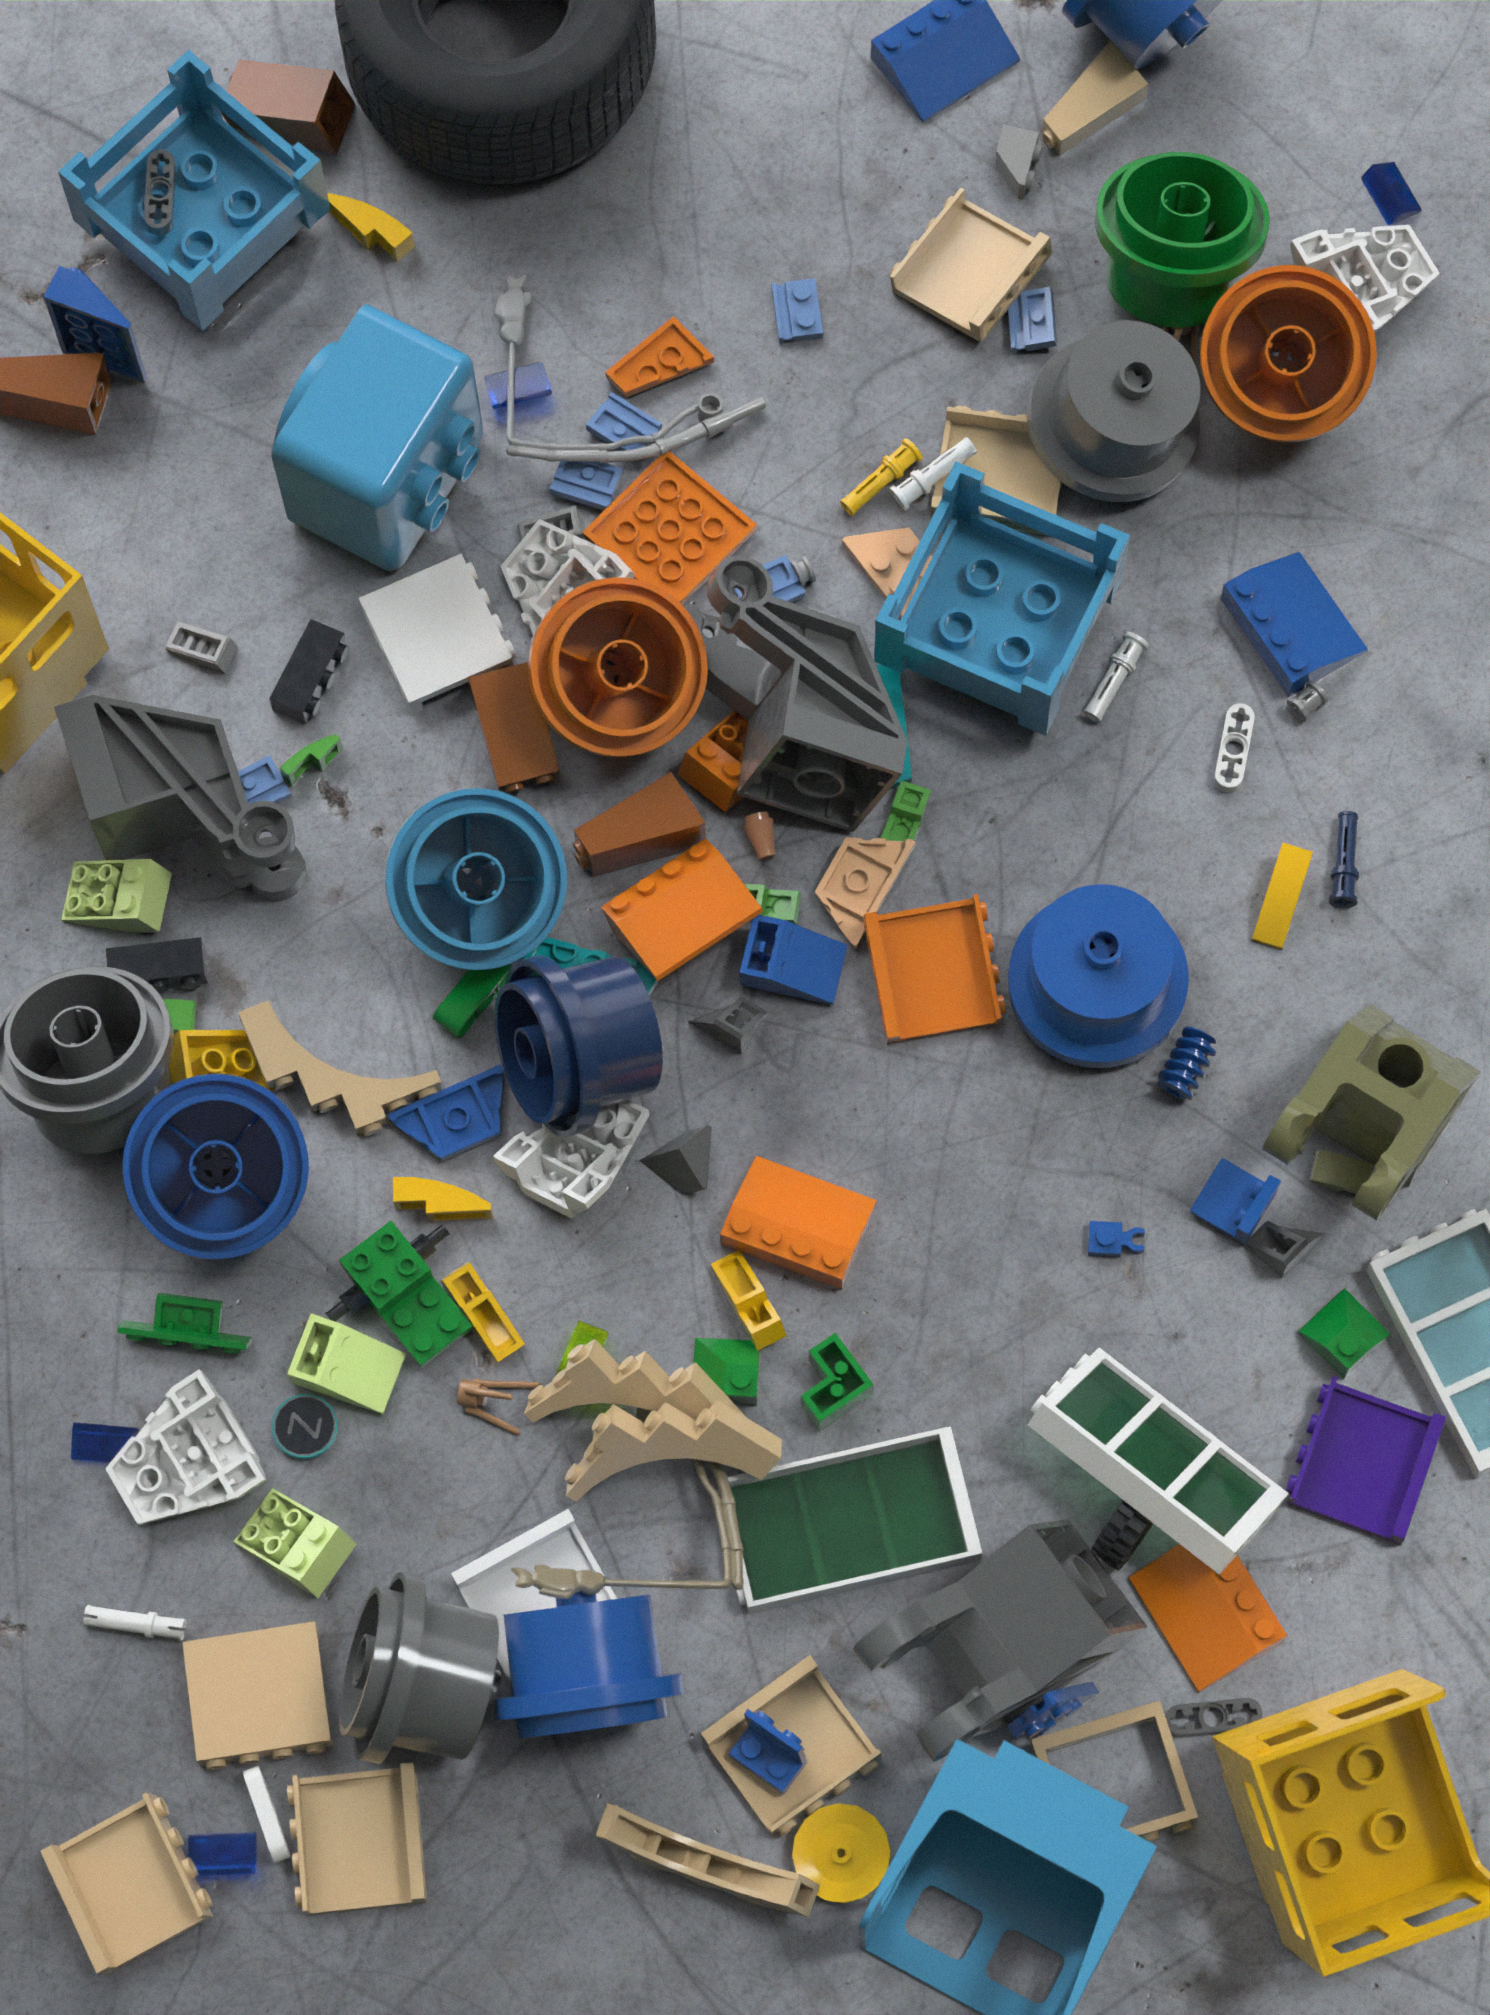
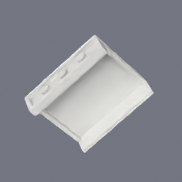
M462 554L359 598L363 615L411 714L423 710V701L467 683L469 677L491 672L505 665L508 667L513 666L512 658L516 657L510 640L504 641L500 634L504 629L498 615H491L487 607L491 603L485 589H478L474 581L478 579L473 564L471 562L466 563Z
M569 1509L451 1573L456 1586L470 1609L496 1615L499 1626L497 1660L510 1683L503 1615L556 1607L555 1597L539 1594L538 1591L540 1590L536 1587H516L515 1582L518 1580V1576L511 1569L514 1567L522 1568L532 1574L535 1572V1565L543 1564L550 1568L574 1569L576 1571L591 1570L599 1572L604 1576L578 1530ZM605 1586L596 1594L597 1602L617 1599L610 1586Z

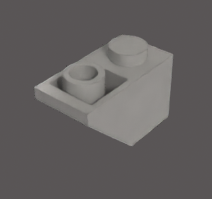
M1003 124L996 150L995 165L1017 198L1024 199L1026 188L1032 189L1036 171L1031 169L1033 162L1039 163L1043 145L1038 144L1039 132Z

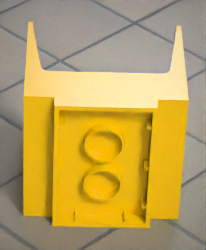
M0 512V529L11 539L17 554L15 556L0 544V772L5 775L57 718L54 707L71 702L87 685L85 676L108 652L109 647L83 576ZM35 556L62 577L65 586L61 590L42 575Z
M1404 1669L1212 1736L1224 1771L1222 1776L1264 1900L1270 1906L1281 1942L1323 1977L1490 1917V1872L1481 1864L1476 1853L1426 1706L1447 1696L1445 1688ZM1468 1898L1477 1904V1906L1418 1927H1412L1403 1921V1919L1458 1899ZM1370 1931H1377L1386 1937L1383 1940L1346 1953H1340L1332 1947L1336 1943Z

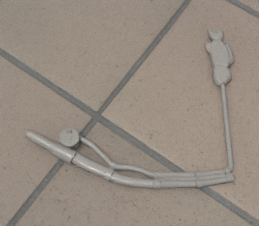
M526 274L518 279L507 275L506 285L509 290L505 294L500 292L494 310V315L503 324L500 329V337L509 345L507 441L511 446L506 449L507 455L546 460L547 462L609 463L641 460L659 454H666L670 450L690 444L705 436L707 438L733 427V423L766 408L764 399L759 397L729 412L726 410L722 411L723 401L721 397L714 393H707L700 397L698 404L680 412L659 432H655L651 436H633L609 444H547L520 441V439L514 438L515 347L520 345L524 338L525 306L530 303L531 294L521 290L527 280ZM698 412L700 423L662 439L664 435L684 418ZM654 442L650 446L638 449L607 452L624 445Z

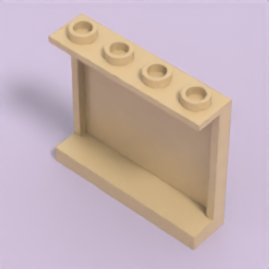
M960 188L954 196H950L946 200L943 210L937 218H932L929 221L921 238L915 240L910 245L908 254L901 263L897 262L890 272L892 291L982 343L1051 256L1050 237L1042 232H1039L1035 238L967 201L965 190Z
M966 406L947 407L940 456L967 437L973 443L978 453L962 464L985 473L984 485L1056 515L1061 481L1047 469L1035 451L1028 431L1027 415H1003L995 410L975 411ZM948 475L935 484L930 520L942 499V487ZM982 507L981 515L1022 533L1049 536Z
M315 1621L182 1642L196 1760L200 1766H206V1770H217L225 1768L227 1762L239 1761L240 1765H249L260 1762L259 1757L272 1755L274 1760L293 1757V1752L306 1750V1754H319L326 1752V1747L334 1746L330 1732L319 1647V1627Z
M811 1655L701 1733L702 1741L771 1837L777 1833L781 1836L786 1835L798 1825L795 1820L805 1813L810 1816L816 1810L825 1806L823 1800L834 1793L838 1797L853 1785L850 1781L861 1773L865 1777L880 1766L877 1761L881 1759V1751L879 1749L876 1750L827 1683ZM747 1709L755 1714L758 1710L762 1711L775 1722L773 1726L783 1733L787 1729L802 1740L800 1745L805 1749L804 1753L808 1763L784 1795L729 1756V1752L748 1728L744 1717Z
M414 1762L400 1764V1768L299 1778L298 1775H292L293 1785L287 1786L289 1806L295 1805V1819H290L291 1839H297L298 1852L292 1853L294 1873H300L301 1885L295 1887L296 1906L302 1907V1911L306 1916L428 1903L417 1771Z
M145 1793L142 1795L144 1799L59 1846L50 1845L40 1851L97 1974L107 1975L213 1917L209 1908L212 1906L211 1898L204 1888L200 1889L195 1878L198 1876L197 1868L189 1857H185L181 1846L184 1845L182 1836L175 1827H171L166 1817L170 1813L162 1797H157L154 1794Z

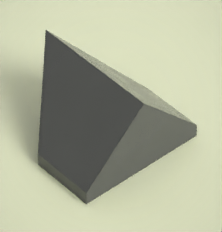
M741 996L731 1005L688 1022L742 1054L768 1012Z
M706 1125L686 1131L639 1161L683 1194L705 1190L708 1185L712 1127Z
M1266 1221L1249 1238L1246 1245L1283 1278L1326 1233L1282 1227Z

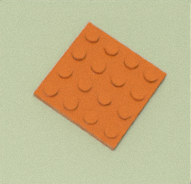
M669 451L653 461L582 533L585 540L617 554L634 572V579L648 582L663 589L683 605L712 576L720 563L726 558L731 557L758 530V525Z

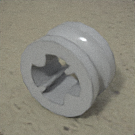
M806 556L801 557L800 562H790L802 587L805 586L807 581L811 583L816 581L813 568Z

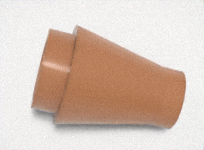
M767 811L744 817L745 825L743 829L757 854L758 860L775 857L773 818L769 817Z

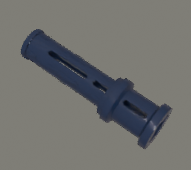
M1342 811L1338 813L1336 866L1330 873V878L1333 880V894L1329 896V903L1339 908H1350L1358 903V897L1355 895V883L1359 879V872L1355 868L1358 814L1352 811ZM1348 834V837H1347V852H1346V835Z

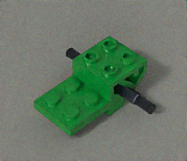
M390 1220L339 1259L340 1265L354 1286L340 1295L339 1299L341 1302L328 1312H325L329 1320L336 1322L349 1311L354 1314L368 1303L421 1368H424L474 1329L473 1325L436 1281L431 1269L424 1262L427 1257L436 1251L434 1246L450 1235L446 1227L440 1224L439 1227L427 1236L420 1234L409 1243Z

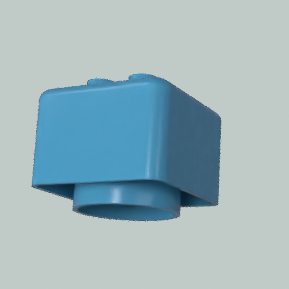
M369 304L363 305L339 341L326 345L307 365L296 382L279 419L271 457L287 519L384 570L393 571L400 568L407 561L426 530L434 532L443 521L449 506V499L446 497L457 480L466 482L478 464L481 453L478 447L483 438V424L473 362L467 354Z

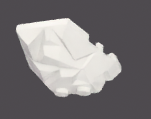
M1410 225L1372 227L1371 232L1356 233L1355 228H1348L1339 234H1328L1327 230H1317L1296 238L1290 243L1295 265L1325 272L1342 282L1356 295L1367 311L1374 333L1436 280L1440 274Z
M540 519L501 565L513 598L519 600L522 607V620L525 624L529 625L533 636L548 610L559 599L575 588L604 578L624 577L634 579V572L617 554Z
M630 1100L618 1102L599 1108L596 1122L589 1131L569 1137H560L542 1124L543 1128L526 1136L524 1131L514 1136L493 1156V1159L508 1177L517 1181L520 1190L526 1196L569 1218H573L578 1213L587 1210L609 1189L650 1114L648 1109Z
M200 1369L174 1385L165 1395L167 1399L155 1413H150L145 1419L147 1421L145 1426L136 1437L132 1436L106 1467L108 1475L138 1525L239 1499L267 1481L264 1470L259 1464V1456L223 1397L218 1395L213 1384Z

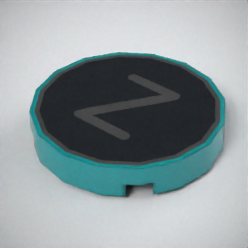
M298 1394L287 1399L277 1408L272 1420V1433L277 1445L287 1456L298 1460H312L319 1457L325 1451L327 1452L333 1446L338 1435V1420L333 1408L323 1398L313 1394Z

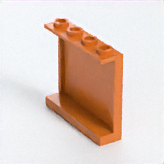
M974 894L972 899L881 915H878L877 911L864 914L863 922L886 1044L1000 1024L1001 1014H1006L1003 995L997 996L995 983H1000V976L997 964L991 965L989 952H994L991 933L985 934L983 921H988L985 902H979L978 894Z

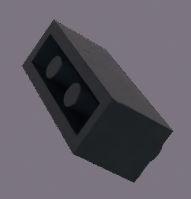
M310 619L269 698L272 710L304 724H307L311 715L315 716L321 705L320 697L324 689L328 690L331 687L335 678L334 670L338 662L343 663L347 656L349 646H347L345 633Z
M201 937L106 948L107 967L117 968L137 975L152 985L158 993L166 992L169 988L174 987L196 989L201 984L208 983L205 946Z

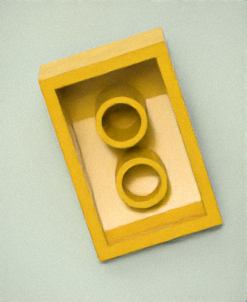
M179 1030L174 1035V1047L169 1062L172 1085L194 1076L226 1074L251 1080L268 1089L245 1030ZM275 1086L268 1089L271 1092L277 1091Z

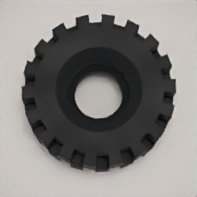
M1123 1500L1102 1529L1101 1534L1097 1537L1091 1552L1119 1571L1136 1551V1548L1141 1544L1154 1523Z

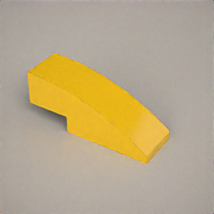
M331 193L327 194L330 204L328 212L367 250L378 243L398 262L415 247L413 233L384 211L353 198Z
M1282 843L1251 941L1280 950L1283 949L1313 851Z
M393 1177V1203L396 1211L426 1209L429 1222L493 1219L491 1203L462 1188L431 1179Z
M740 1250L710 1264L757 1351L787 1336L780 1317L768 1300L764 1288Z
M466 1262L440 1280L497 1362H500L525 1345L491 1291L487 1289L470 1262Z

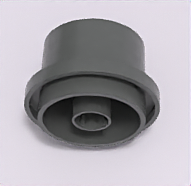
M1130 320L1103 324L1090 331L1081 340L1067 345L1054 354L1036 378L1027 405L1028 431L1035 451L1047 469L1056 478L1071 489L1091 498L1111 502H1129L1159 493L1174 482L1182 473L1197 445L1200 430L1198 410L1200 379L1193 359L1184 346L1172 335L1156 326Z
M100 966L79 967L58 972L28 987L8 1005L0 1016V1089L4 1096L17 1109L34 1118L39 1131L47 1140L64 1150L82 1154H97L125 1147L131 1127L140 1112L156 1095L170 1086L167 1067L174 1047V1030L162 997L152 985L137 975L117 968Z
M398 1572L387 1589L381 1587H374L361 1611L351 1643L339 1708L340 1733L343 1736L353 1738L354 1754L358 1760L380 1764L387 1757L392 1746L459 1760L467 1757L478 1736L486 1710H493V1699H497L499 1694L501 1672L495 1670L499 1640V1626L496 1615L426 1598L423 1577L405 1572Z

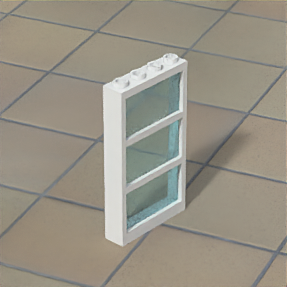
M1475 1209L1467 1211L1458 1217V1222L1448 1226L1447 1223L1439 1224L1429 1231L1430 1235L1419 1239L1417 1236H1414L1402 1242L1400 1249L1391 1253L1386 1249L1371 1257L1372 1261L1366 1270L1441 1415L1446 1416L1445 1422L1475 1479L1490 1473V1215L1487 1209L1478 1213Z

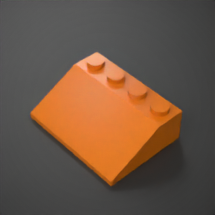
M706 838L601 906L613 934L657 981L763 912L762 907L722 854Z
M756 1156L732 1203L721 1230V1245L734 1250H740L742 1253L843 1289L877 1200Z
M1217 1521L1209 1525L1220 1535L1225 1536ZM1178 1544L1129 1577V1581L1198 1693L1280 1646L1288 1636L1238 1555L1219 1575L1185 1547Z

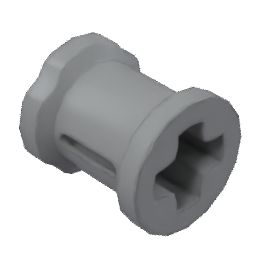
M1310 680L1306 683V688L1295 698L1290 697L1286 703L1296 718L1306 722L1310 718L1309 714L1320 704L1325 705L1329 698L1319 684Z

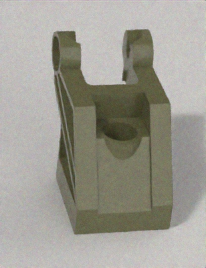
M1369 1004L1345 1023L1298 1096H1295L1275 1123L1262 1150L1288 1165L1298 1154L1302 1155L1305 1149L1304 1144L1316 1129L1369 1163L1374 1164L1375 1168L1371 1176L1360 1187L1352 1202V1206L1377 1221L1404 1184L1408 1187L1411 1185L1476 1085L1481 1071L1458 1057L1454 1059L1394 1022L1393 1017ZM1388 1080L1396 1081L1400 1083L1404 1088H1399L1398 1086H1396Z

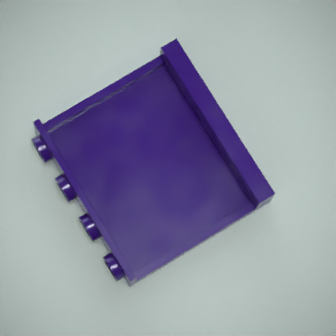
M1333 1376L1329 1385L1323 1383L1317 1402L1322 1404L1319 1416L1312 1414L1306 1432L1312 1434L1308 1446L1302 1444L1296 1459V1463L1301 1464L1298 1476L1291 1474L1285 1491L1291 1495L1288 1505L1401 1546L1406 1537L1446 1416L1435 1412L1432 1417L1338 1384L1336 1383L1338 1377Z

